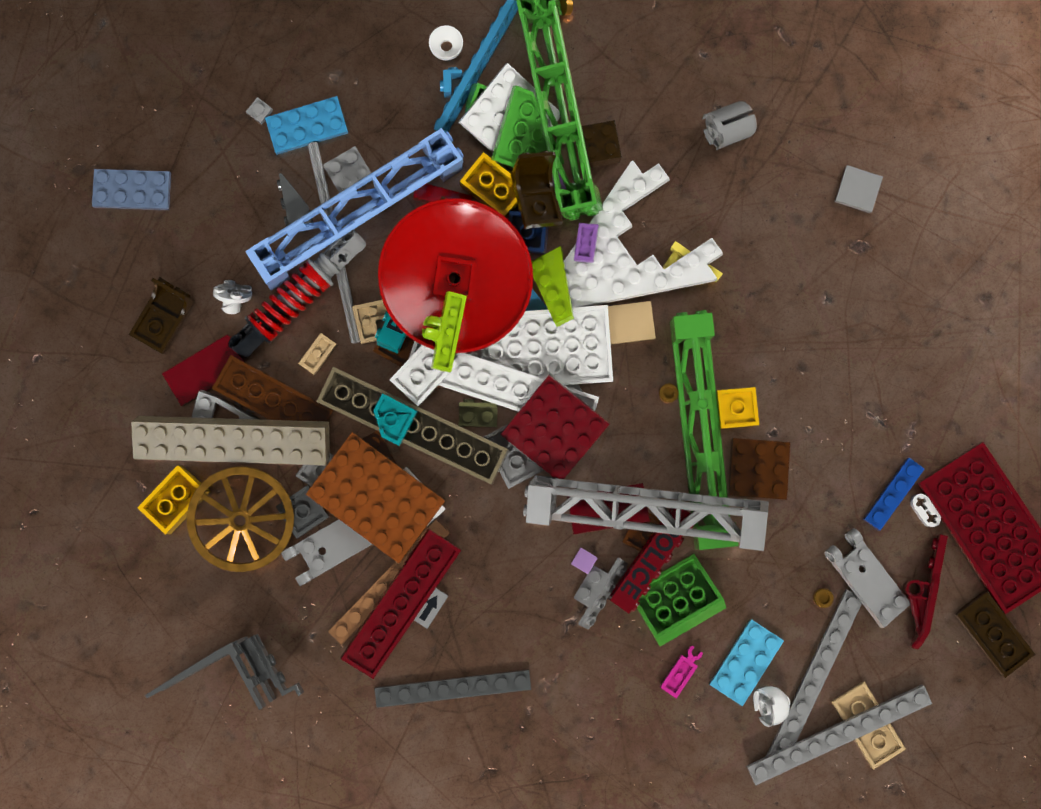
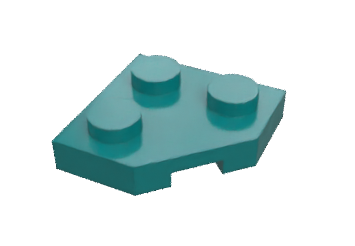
M383 393L373 410L381 437L398 446L401 445L418 412Z

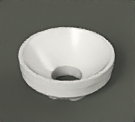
M447 25L440 26L431 33L429 47L433 55L438 59L452 60L460 54L463 48V38L456 28ZM450 42L452 44L451 50H442V43Z

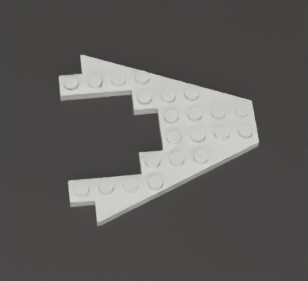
M631 161L603 202V210L598 211L599 214L595 215L589 224H598L599 226L594 263L574 261L576 244L564 260L572 307L595 306L717 280V277L708 265L721 257L723 252L713 238L666 269L662 268L654 255L637 265L618 238V236L633 227L623 211L670 181L659 163L645 173H642L635 162Z

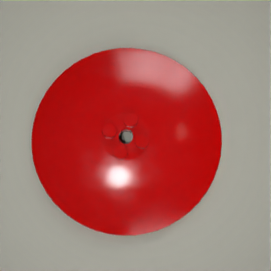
M458 198L442 199L426 203L414 209L393 228L384 243L380 255L378 285L383 304L393 322L409 338L432 350L435 349V342L422 336V329L432 328L423 325L426 317H441L447 291L467 296L455 353H468L493 345L505 337L518 324L531 297L533 267L528 248L522 236L502 214L476 201ZM452 273L457 274L460 278L459 282H450L449 275Z

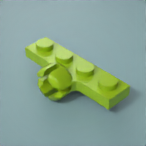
M447 291L441 317L428 316L423 323L424 326L432 328L422 329V336L435 342L431 369L448 373L452 371L467 298L465 295Z

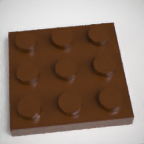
M732 438L728 496L787 500L790 442Z

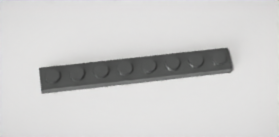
M528 669L375 687L376 707L531 690L530 673Z

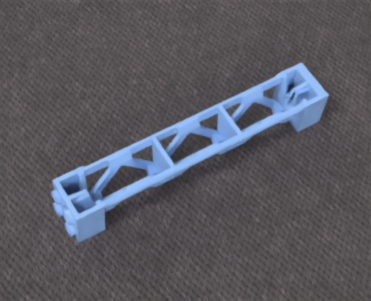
M442 128L437 130L403 154L274 235L265 238L246 250V254L270 291L282 285L285 280H290L287 271L438 176L444 182L462 171L464 155L458 147L455 148L452 144L453 139L449 132L445 133ZM421 149H423L426 155L424 157L409 158ZM422 164L423 168L390 189L387 187V184L401 167ZM391 169L383 181L379 183L376 177ZM373 181L375 188L357 191V189L368 182ZM371 196V201L341 220H336V216L350 199ZM340 201L331 214L327 216L324 210ZM319 213L323 218V221L304 224ZM320 229V233L285 254L284 249L298 232ZM287 234L274 254L269 245Z

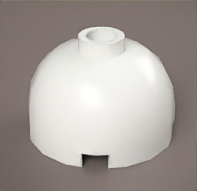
M767 686L757 689L758 691H755L753 696L755 711H760L761 717L758 718L764 726L771 727L784 722L789 715V697L777 687Z

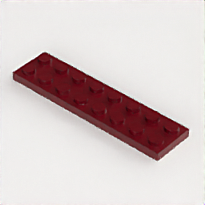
M428 528L341 655V660L374 679L457 558L461 549Z

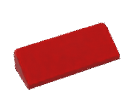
M427 183L415 190L413 194V200L423 203L440 200L442 196L446 199L472 200L473 198L472 195Z

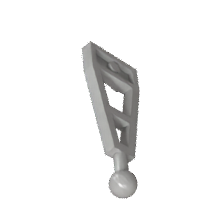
M204 390L198 392L192 417L213 418L216 405L219 404L238 415L239 419H259L219 395Z

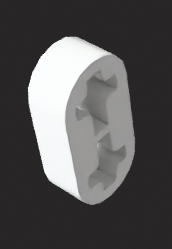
M924 494L913 495L910 505L921 522L927 527L938 526L941 516L930 499ZM917 498L924 500V502H922V505L925 509H923L922 506L916 505V503L918 502ZM926 512H928L929 515H934V516H935V517L933 518L934 523L927 521V519L929 518V516L927 515Z

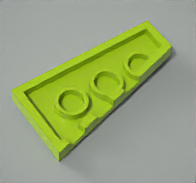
M560 246L531 261L533 278L556 327L574 319L563 260V250Z

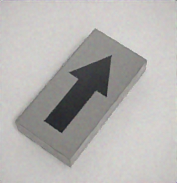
M435 588L414 621L428 629L448 595Z

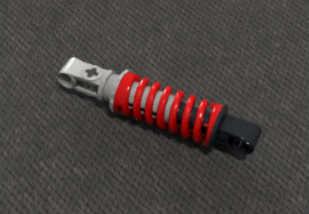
M352 230L336 240L323 253L321 252L317 260L313 261L308 258L303 266L299 267L301 274L299 276L296 273L291 275L294 280L292 283L285 280L284 285L286 288L283 290L281 287H278L276 289L279 294L277 297L273 294L269 295V299L273 302L272 306L263 301L261 305L266 310L264 313L256 308L254 313L252 312L244 317L247 324L231 337L228 346L241 358H247L264 341L271 344L278 335L276 331L282 332L284 330L282 323L290 325L292 321L290 316L293 318L299 316L297 309L305 311V302L308 304L314 302L312 295L320 297L321 291L324 292L334 285L331 280L332 276L340 273V270L365 248L366 241L355 230Z

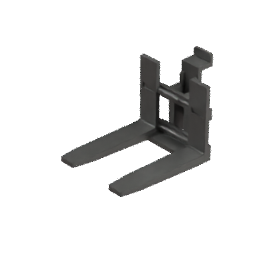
M256 634L250 638L247 636L220 648L145 696L149 698L160 691H164L228 655L231 656L259 710L264 708L266 704L256 687L258 684L261 685L269 702L276 699L267 681L269 678L275 688L279 689L282 696L293 690L300 696L304 693V690L299 682L289 688L285 686L284 682H286V679L281 671H277L275 667L277 663L274 656L268 654L259 635ZM242 653H244L255 674L252 677L240 657Z

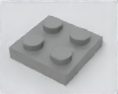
M356 146L323 164L339 193L371 174Z

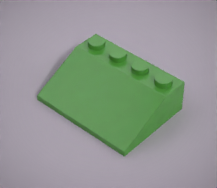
M695 554L663 571L656 580L653 579L649 584L651 586L650 590L645 596L642 595L638 600L640 604L637 607L659 647L727 608L723 597Z

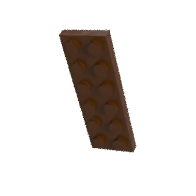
M230 355L212 387L216 392L269 420L327 422L333 412L332 409Z

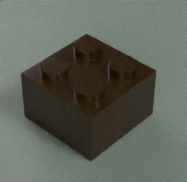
M615 120L582 126L590 168L620 163L622 156Z

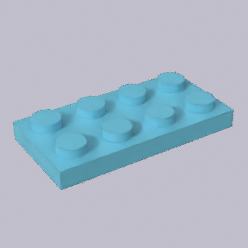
M750 619L709 685L743 706L784 640Z

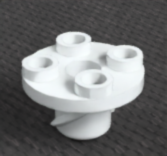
M225 280L224 284L214 287L213 296L223 302L221 309L225 313L237 314L241 310V303L251 300L252 287L235 284L233 280Z

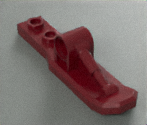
M939 534L937 538H933L931 548L934 549L933 557H930L928 561V568H931L928 582L909 580L904 585V592L909 598L916 625V634L910 644L913 649H919L931 630L948 539L946 535ZM912 583L917 584L919 587L916 594H912L909 591V586Z

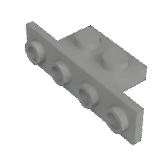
M618 557L609 573L593 565L574 596V599L588 607L578 623L580 626L589 629L595 624L598 613L605 607L606 600L620 577L625 574L627 562Z

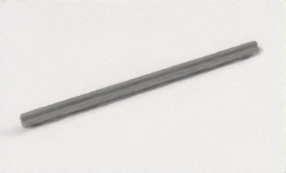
M311 142L308 144L320 203L323 204L330 199L318 143ZM332 206L324 210L327 216L333 211ZM344 266L336 276L351 343L355 344L359 343L360 339L352 310L354 305Z

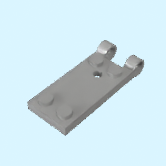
M338 519L284 550L281 554L285 561L300 553L302 554L310 570L295 578L299 586H302L373 544ZM321 547L326 549V553L324 555L319 554V549Z
M852 528L845 534V539L854 548L843 557L841 551L832 545L824 554L880 628H885L910 606V602L864 543L861 533ZM859 566L864 567L863 573L859 571Z

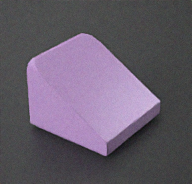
M580 548L571 564L588 574L597 557Z

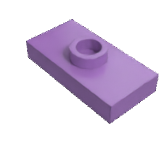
M579 223L574 261L594 263L598 224Z

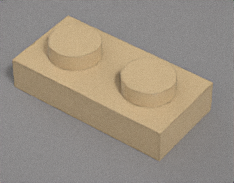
M320 333L298 364L315 375L337 344Z

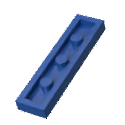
M907 458L863 520L878 531H881L925 469L911 458Z

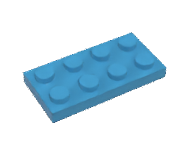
M337 96L265 117L276 155L308 146L311 142L318 143L348 134Z

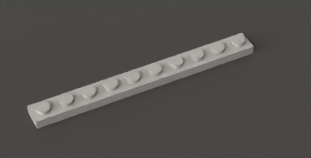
M845 589L790 704L789 715L781 723L766 756L797 742L862 605L855 593Z
M920 685L755 761L746 767L753 783L758 785L931 705L932 702L925 686Z

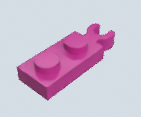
M692 645L687 649L688 655L686 657L680 655L660 685V688L676 699L698 667L694 664V661L699 660L703 655L699 651L696 656H693L692 650L694 646Z

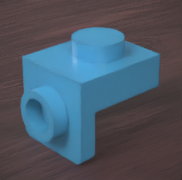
M457 67L443 70V80H440V92H444L445 98H452V79H462L463 72Z

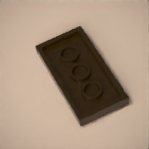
M983 592L955 614L1003 678L1009 676L1036 655L988 592Z

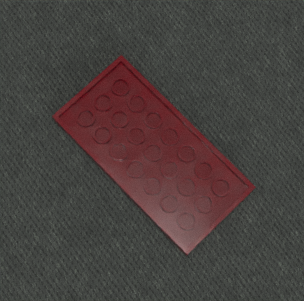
M984 442L977 444L917 483L938 511L942 522L1004 614L1009 613L1041 592V528Z

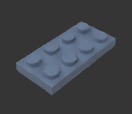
M94 169L92 207L169 210L171 172Z

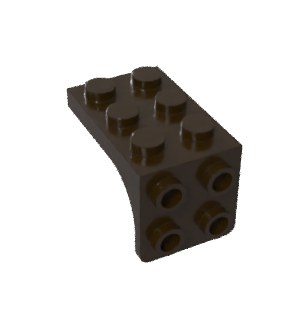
M555 152L523 153L516 160L511 173V179L524 229L558 226L563 223L552 179V167L556 157Z
M159 277L158 280L152 278L151 281L154 283L152 295L129 335L159 353L164 354L194 301L189 299L191 295L178 287L173 289L174 285Z

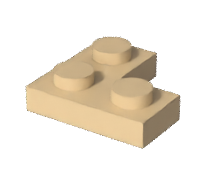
M378 300L352 306L360 343L376 341V321L383 320L387 311L383 301Z

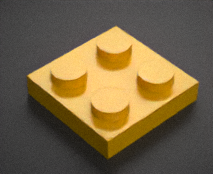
M756 387L716 391L720 429L759 426Z

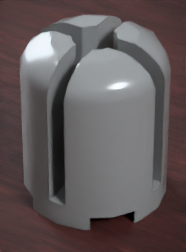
M738 101L704 114L702 120L705 119L707 129L703 131L710 145L714 144L717 147L716 150L751 137L757 129L755 114L748 115L753 112L752 108L745 101Z

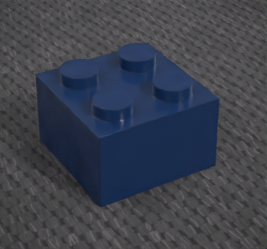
M509 211V221L522 236L529 253L546 254L549 227L524 229L520 211Z

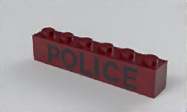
M670 508L668 512L676 520V509ZM682 509L680 522L691 513ZM653 532L607 599L628 614L631 611L634 612L640 604L638 601L642 595L645 596L650 590L651 586L649 584L653 579L656 580L660 576L663 564H667L671 560L674 548H678L684 541L683 536Z

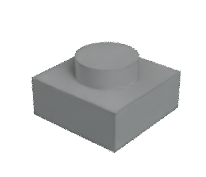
M257 97L246 113L262 125L265 122V117H269L273 109Z

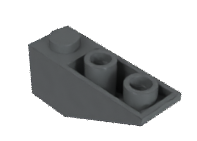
M279 173L280 180H277L279 191H282L283 198H280L282 209H286L287 216L284 217L285 226H288L309 213L311 209L284 175ZM313 218L306 221L304 224L313 223Z

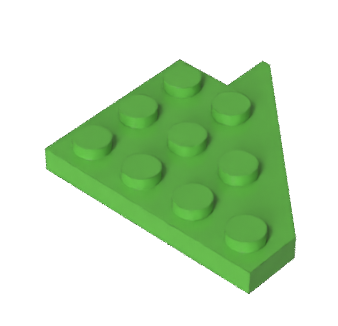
M516 85L512 88L491 158L493 161L513 168L519 155L547 151L535 95L532 91ZM550 133L553 150H555L556 142ZM560 154V162L564 164L563 157Z

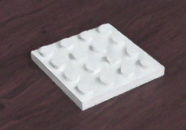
M508 63L501 68L459 121L467 131L492 153L494 152L513 86L516 85L532 91L537 100L535 88ZM548 101L554 117L558 121L560 112ZM546 112L547 121H548V126H549V127H553V125H552V123H551V121H550V119H549V117H548V114H547V112Z

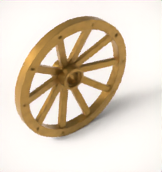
M246 466L226 468L208 477L193 494L187 511L189 537L198 553L214 566L234 572L256 570L275 560L288 544L294 525L292 502L281 483L262 470ZM232 475H249L241 507L239 508L227 477ZM255 477L268 483L273 489L250 509L246 510ZM221 479L233 511L204 492ZM278 493L283 502L285 513L251 516ZM200 498L229 518L196 519V509ZM242 515L246 520L245 524L238 525L235 522V517ZM286 519L285 530L281 540L252 524V522ZM229 524V526L205 545L202 543L196 525ZM247 529L277 546L269 554L260 558ZM234 530L227 561L215 556L208 550ZM240 532H242L254 559L252 562H233Z

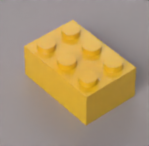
M483 152L460 180V187L480 203L493 208L505 218H508L509 211H514L518 206L511 173L496 161L491 160V157Z
M177 465L137 508L165 535L172 534L187 518L191 498L202 483L184 466ZM207 489L204 493L208 495L210 491Z

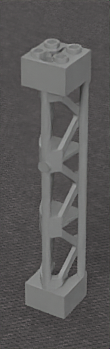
M535 475L532 481H529V485L525 487V497L528 499L527 505H524L523 516H526V523L549 526L552 520L613 527L614 529H631L740 542V548L764 551L769 501L735 499L566 480ZM557 495L570 496L556 508ZM584 499L601 518L563 513ZM603 500L613 501L612 511ZM619 502L631 503L629 507L618 514ZM647 506L664 525L626 520ZM666 508L676 509V520ZM682 509L694 511L680 522ZM708 514H712L728 533L690 529V527ZM729 515L743 516L741 530Z

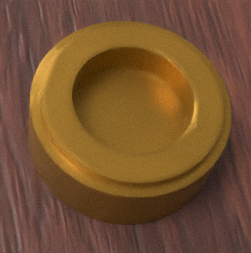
M560 0L563 13L561 16H570L573 11V1Z
M670 383L663 385L659 390V397L665 403L674 402L679 394L677 387Z
M825 588L816 590L813 595L814 603L821 608L831 606L834 600L832 592Z

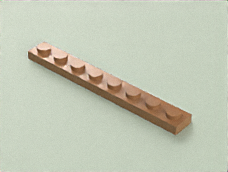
M437 520L428 527L444 539L450 534ZM428 528L416 540L400 563L395 562L328 631L341 645L365 622Z

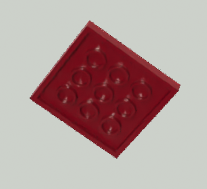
M549 374L504 429L501 436L552 477L565 479L610 423Z

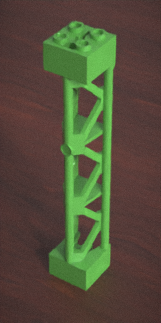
M516 0L547 151L555 152L556 155L552 167V176L561 215L570 221L580 219L581 215L599 214L598 211L603 210L599 188L592 180L559 19V16L563 15L560 0ZM533 23L532 30L529 32L528 24ZM551 25L553 29L559 63H557L550 31ZM538 29H543L550 64L548 66L545 65L536 45ZM534 53L539 62L540 68L536 67ZM538 74L545 79L543 91H541ZM563 83H564V88H565V92H566V97H567V102H568V107H569V112H570V117H571V121H570V122H569V119H568L566 104H565L564 95H563V90H562V85H561V84H563ZM550 86L555 88L562 124L557 123L548 103ZM546 112H547V114H548V117H549V119H550V121H551L553 127H549V126H548V121H547ZM550 133L557 137L555 150H553ZM573 142H576L583 180L580 178ZM562 144H566L574 183L569 182L560 162ZM558 171L567 190L561 189Z
M707 310L696 311L693 315H688V312L676 313V316L670 321L677 389L679 392L678 399L689 493L699 494L702 473L706 472L709 496H717L714 471H716L719 497L728 498L710 342L715 336L712 313H707ZM684 342L682 360L680 363L678 344ZM700 348L703 349L707 390L704 388ZM689 349L693 350L697 391H693L686 375ZM683 383L691 400L685 401ZM690 405L689 419L687 424L685 406ZM698 410L700 413L704 453H700L693 436L695 411ZM707 410L710 411L714 452L711 450ZM690 445L697 462H691ZM692 466H697L695 485ZM712 514L702 519L705 525L699 526L697 522L692 528L728 533ZM693 537L696 550L739 546L738 542Z

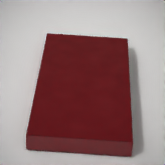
M228 334L162 373L182 407L195 400L200 390L208 392L212 389L230 355L245 362L243 358L228 346V342L231 339Z
M634 484L628 487L644 488V484ZM584 499L569 509L571 515L601 518ZM603 500L612 511L613 501ZM619 502L618 514L629 507L631 503ZM648 507L642 508L626 521L650 522ZM572 523L573 535L613 528Z

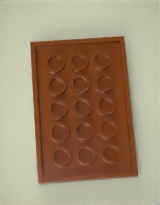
M353 432L306 493L308 497L397 563L402 561L445 502L444 499Z

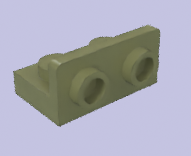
M463 399V402H459V426L497 428L498 405L482 400V403H475V399Z

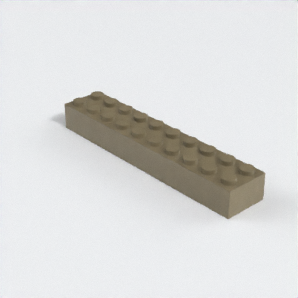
M335 367L332 368L316 402L379 431L373 410L383 393L418 411L402 441L403 443L493 485L509 449Z
M137 416L131 422L133 459L326 465L330 459L329 422Z

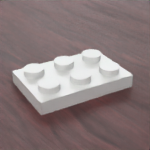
M423 345L390 379L418 407L449 374L448 372L431 369L434 350ZM455 361L453 362L452 370L458 365Z

